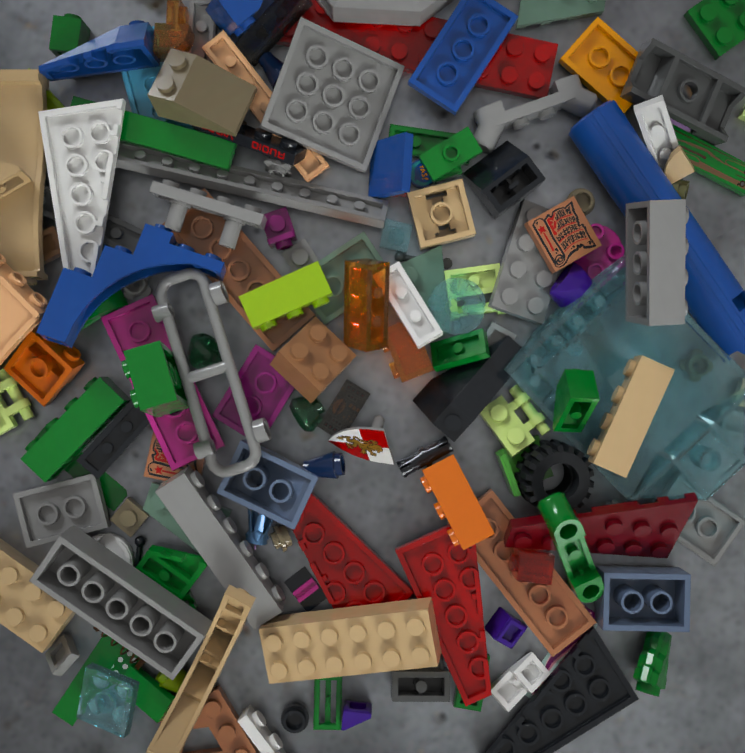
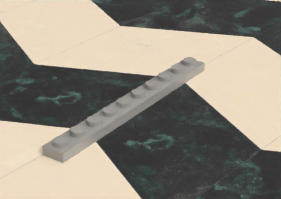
M121 140L119 144L117 168L377 228H384L390 201L231 165L230 171H225Z

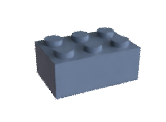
M596 565V570L604 584L603 595L595 601V621L602 630L690 632L691 574L680 567Z

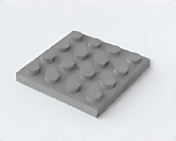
M300 17L259 128L279 137L296 141L300 146L364 173L368 168L405 66Z

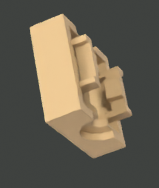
M463 179L407 193L406 198L413 217L420 250L464 240L476 235ZM444 193V195L426 199V197ZM449 223V227L439 230L438 226H445Z

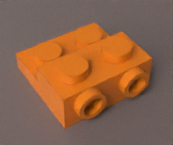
M37 327L25 337L3 369L45 407L52 403L64 385L72 382L85 362L80 358L81 353L77 348H69L43 339L36 333Z

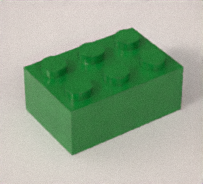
M159 340L123 351L126 360L121 362L126 378H131L134 389L130 390V395L135 408L140 407V411L156 418L189 408L173 353Z

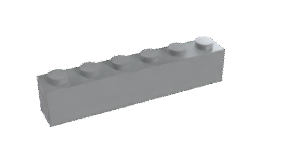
M189 465L161 483L155 492L224 589L227 590L230 584L236 588H242L250 595L256 597L247 617V621L252 628L256 629L282 613L285 601L284 592L279 585L276 584L274 586L269 578L266 566L262 562L258 563L253 556L254 552L249 542L242 540L238 535L235 522L230 517L226 518L221 510L218 498L214 494L210 495L204 486L205 481L201 474L196 470L193 471Z

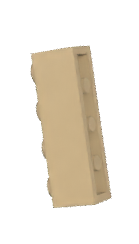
M643 355L634 356V359L628 360L623 370L625 379L622 385H618L612 394L611 401L614 402L609 413L605 412L600 421L599 428L602 430L598 439L594 438L588 447L587 455H590L589 462L627 478L675 369Z

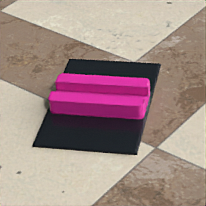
M305 566L284 582L306 612L311 611L326 599L322 588Z

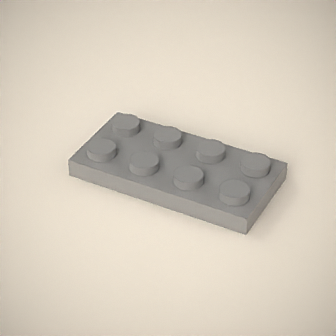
M524 199L519 204L488 307L541 325L544 323L550 303V290L557 279L559 270L553 274L550 272L524 226L526 222L549 209Z

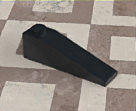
M506 336L489 346V358L451 368L432 378L413 399V402L426 417L453 442L469 427L529 356V353L510 336Z

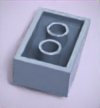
M246 439L240 440L229 465L244 461L249 457L250 449ZM261 445L260 461L255 468L245 473L223 478L217 493L295 530L319 476Z

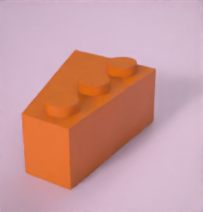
M454 454L422 470L425 476L421 477L420 480L427 494L433 491L438 501L433 505L440 519L447 518L451 526L447 533L454 546L460 544L462 549L465 550L495 534Z

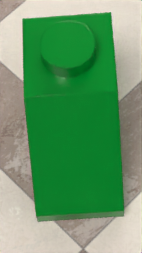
M564 370L556 386L553 431L582 432L600 400L593 370Z

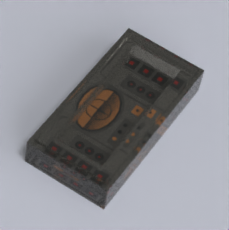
M347 379L317 427L330 435L345 428H350L370 393Z

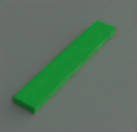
M73 96L70 106L96 102ZM125 111L121 141L230 171L237 144L220 137Z

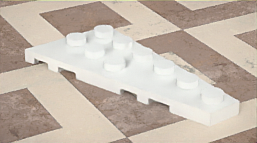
M124 99L38 111L59 247L64 268L74 270L77 267L93 275L101 256L125 114L126 101Z

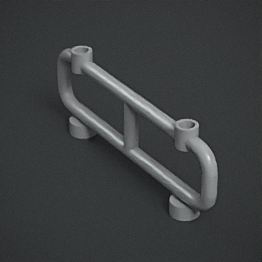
M186 268L168 274L157 284L155 294L158 305L153 306L151 311L157 323L163 321L199 438V442L193 444L194 453L199 460L205 458L209 470L216 476L225 478L248 472L255 468L260 461V443L271 440V431L264 417L253 421L218 309V305L229 302L227 289L222 280L210 284L207 275L196 268ZM189 279L196 280L199 284L222 359L221 362L191 372L174 320L175 312L167 297V291L170 286ZM225 372L250 449L249 457L246 460L228 466L221 465L217 460L216 446L210 437L194 385L195 382Z

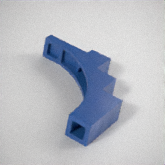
M145 224L133 255L125 247L116 245L115 248L105 245L93 275L81 268L75 267L74 270L63 267L36 333L45 340L72 348L88 318L104 301L122 288L150 276L176 272L186 268L199 269L207 276L223 281L226 273L225 263L214 254L206 253L204 256L196 253L188 245L178 244L176 246L177 241L174 233H172L171 229L165 228L164 225L155 224V226Z

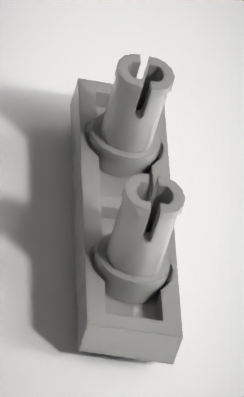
M163 179L162 183L152 181L149 192L157 198L171 203L164 226L174 232L181 233L187 209L191 208L223 217L226 221L219 245L233 250L236 248L241 228L245 224L262 230L265 229L267 218L264 214H261L262 209L248 204H245L244 208L234 205L235 201L229 198L218 196L217 200L206 197L207 193L205 191L192 187L190 191L179 189L180 184Z

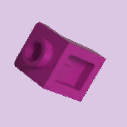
M287 207L265 213L267 222L264 230L271 249L276 248L279 251L293 246L292 242L298 239Z

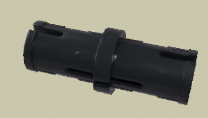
M443 436V438L425 448L423 446L417 448L418 451L396 463L404 478L426 465L427 467L431 466L432 462L450 452L452 453L454 450L446 436Z

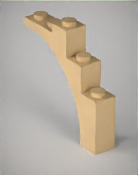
M229 584L204 641L146 753H180L243 630L256 599L246 590Z

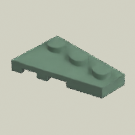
M520 0L518 8L519 17L516 21L515 30L524 29L526 26L540 24V26L547 25L553 21L565 19L570 21L600 16L604 12L606 0Z

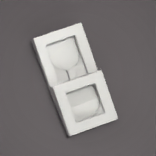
M529 652L491 684L492 696L505 711L509 712L527 692L532 694L551 673L533 652Z

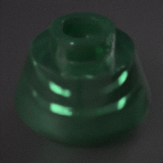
M205 333L195 334L191 337L187 355L193 367L200 369L222 361L215 338Z
M297 397L291 400L289 407L300 427L305 432H313L323 420L322 413L325 412L320 400L316 398L312 403L305 397Z

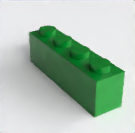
M94 377L84 386L85 392L79 399L77 397L73 398L64 407L66 412L60 418L56 417L46 425L45 430L47 432L40 439L37 437L26 446L25 450L27 452L21 460L44 482L56 479L132 400L109 377Z

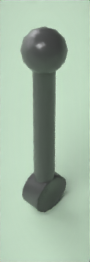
M402 251L395 254L397 262L407 261L416 257L405 255ZM450 258L443 259L444 269L451 268L452 260Z

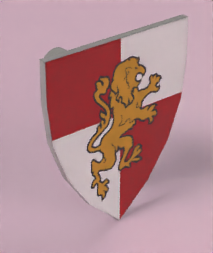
M381 416L374 417L371 427L351 426L336 432L328 439L329 442L338 448L362 459L392 465L395 463L385 429H382L385 419Z

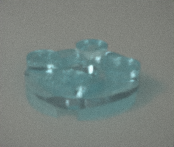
M450 278L442 281L433 289L427 302L428 309L441 330L448 334H466L474 330L481 323L485 311L484 306H486L484 294L479 286L473 281L463 278ZM452 299L463 301L464 304L461 306L462 312L460 314L456 311H450L449 308L452 306L450 301Z

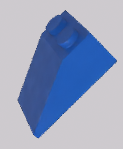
M211 0L205 10L221 31L224 30L229 37L232 34L239 37L256 21L254 15L260 9L263 0Z

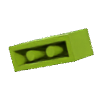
M316 261L238 297L252 328L256 330L261 328V331L264 332L278 325L276 321L287 316V319L291 320L304 314L302 309L313 305L315 309L329 303L328 297L333 296V293L319 262Z

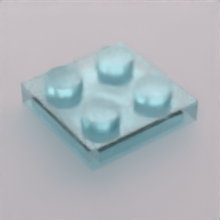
M92 662L85 667L76 718L125 738L131 731L140 682Z

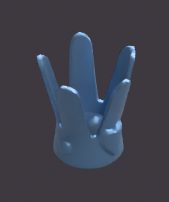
M248 509L249 529L246 532L245 540L254 544L253 549L256 550L257 545L267 544L269 539L268 531L274 520L262 514L258 515V512Z

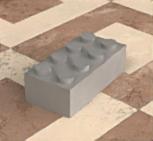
M686 199L648 200L626 204V322L646 326L685 324V316L688 313V303L685 299V286L688 283L685 255H687L689 243L686 238V224L689 220Z

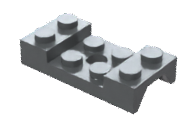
M652 38L641 45L620 97L637 105L663 95L671 119L691 128L692 135L715 146L727 142L729 136L724 129L732 109L745 97V87ZM684 84L691 88L692 96L690 99L683 95L682 89Z

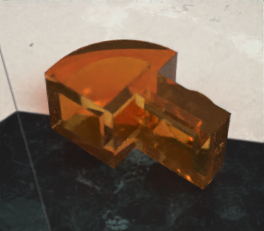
M167 0L166 23H155L153 52L160 62L165 61L171 48L189 52L193 46L195 35L188 24V7L184 6L182 0Z

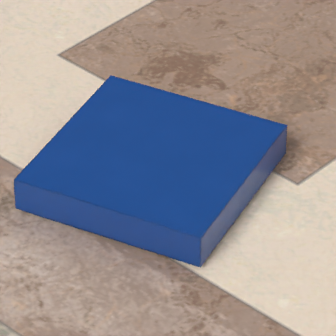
M404 132L377 141L370 159L369 197L381 199L410 192L413 134Z

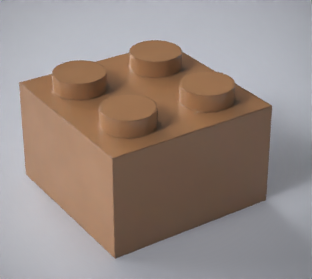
M315 316L277 352L270 365L303 397L312 403L345 370L357 355Z

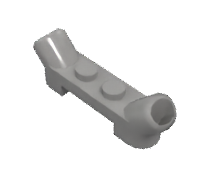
M578 74L570 75L554 81L549 89L551 95L506 111L501 100L476 110L473 116L477 129L473 136L482 151L489 153L495 149L504 129L513 127L514 130L523 128L530 123V120L538 117L540 120L548 119L556 114L555 111L560 109L583 118L593 111L598 100L597 95L582 87Z

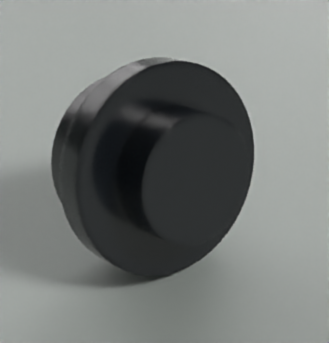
M300 704L287 706L281 715V724L290 733L303 731L309 722L308 711Z

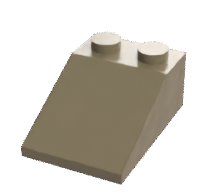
M171 48L147 95L159 117L236 137L255 97L257 88L199 55Z

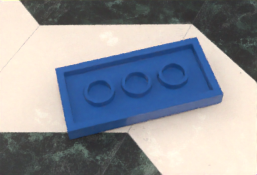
M460 0L408 80V85L453 115H456L519 16L495 0Z

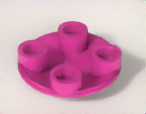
M595 223L591 227L602 246L574 262L581 266L592 280H601L609 277L619 268L625 249L620 238L613 230Z

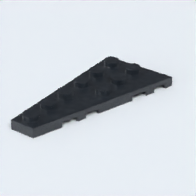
M593 626L581 636L486 753H553L639 699Z

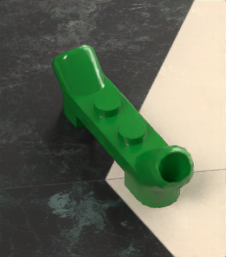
M557 492L540 500L537 507L552 538L566 574L568 586L575 592L581 602L591 603L603 595L604 584L595 568L588 549L583 525L576 517L565 494Z

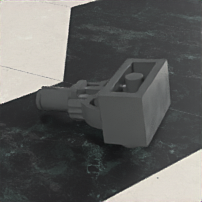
M440 656L438 667L391 671L392 702H450V671L447 667H444L442 657Z

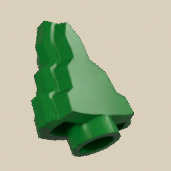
M647 632L644 647L633 675L634 680L637 681L635 690L659 697L660 690L665 689L672 639L668 632Z

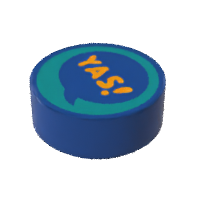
M416 160L412 163L411 184L418 189L430 187L434 182L430 179L420 160Z

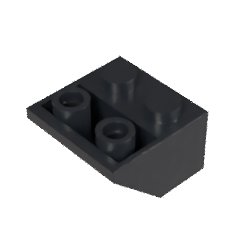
M505 141L462 173L464 179L494 219L537 189L546 179L532 159L509 141Z

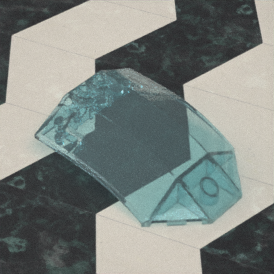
M625 254L595 276L589 289L580 298L566 307H559L532 333L531 337L504 370L552 423L556 386L564 370L580 369L594 371L600 398L581 433L562 432L589 459L590 455H587L588 447L594 438L598 439L602 430L599 428L600 421L605 412L609 413L614 402L611 401V397L615 388L618 385L621 386L625 379L623 370L628 360L634 359V356L643 355L675 369L627 478L593 463L591 464L628 500L657 499L668 496L669 500L682 499L685 493L695 492L698 500H708L745 465V371L707 335L688 313L685 316V324L646 326L626 322Z

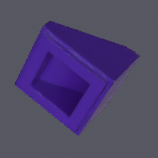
M502 607L497 609L485 626V630L494 640L510 649L515 646L528 628L527 625Z
M352 700L344 701L341 730H347L371 719L372 704L370 702Z

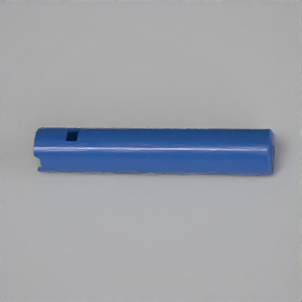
M609 100L603 103L571 128L569 136L625 218L627 203L682 199L616 101ZM689 210V220L686 224V238L689 243L687 255H685V268L688 272L685 299L688 303V311L722 361L728 362L730 360L729 356L736 351L745 354V291Z

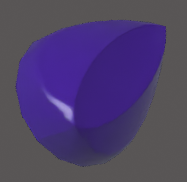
M572 262L563 270L550 290V297L558 307H566L579 299L589 289L593 282L592 278L581 266Z

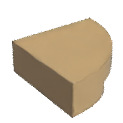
M681 145L671 152L665 165L664 173L671 184L695 172L694 166Z

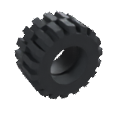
M551 439L550 442L540 440V446L533 443L529 446L531 450L529 453L523 451L520 456L524 457L522 462L517 461L516 467L520 470L515 472V479L519 481L517 485L522 493L521 496L538 509L537 506L540 500L557 492L565 494L573 510L575 506L581 508L584 505L582 500L585 497L589 499L591 493L588 492L589 487H594V481L590 480V477L594 476V470L588 467L591 463L580 450L564 442ZM562 463L564 467L562 482L552 490H545L543 486L545 473L553 465Z

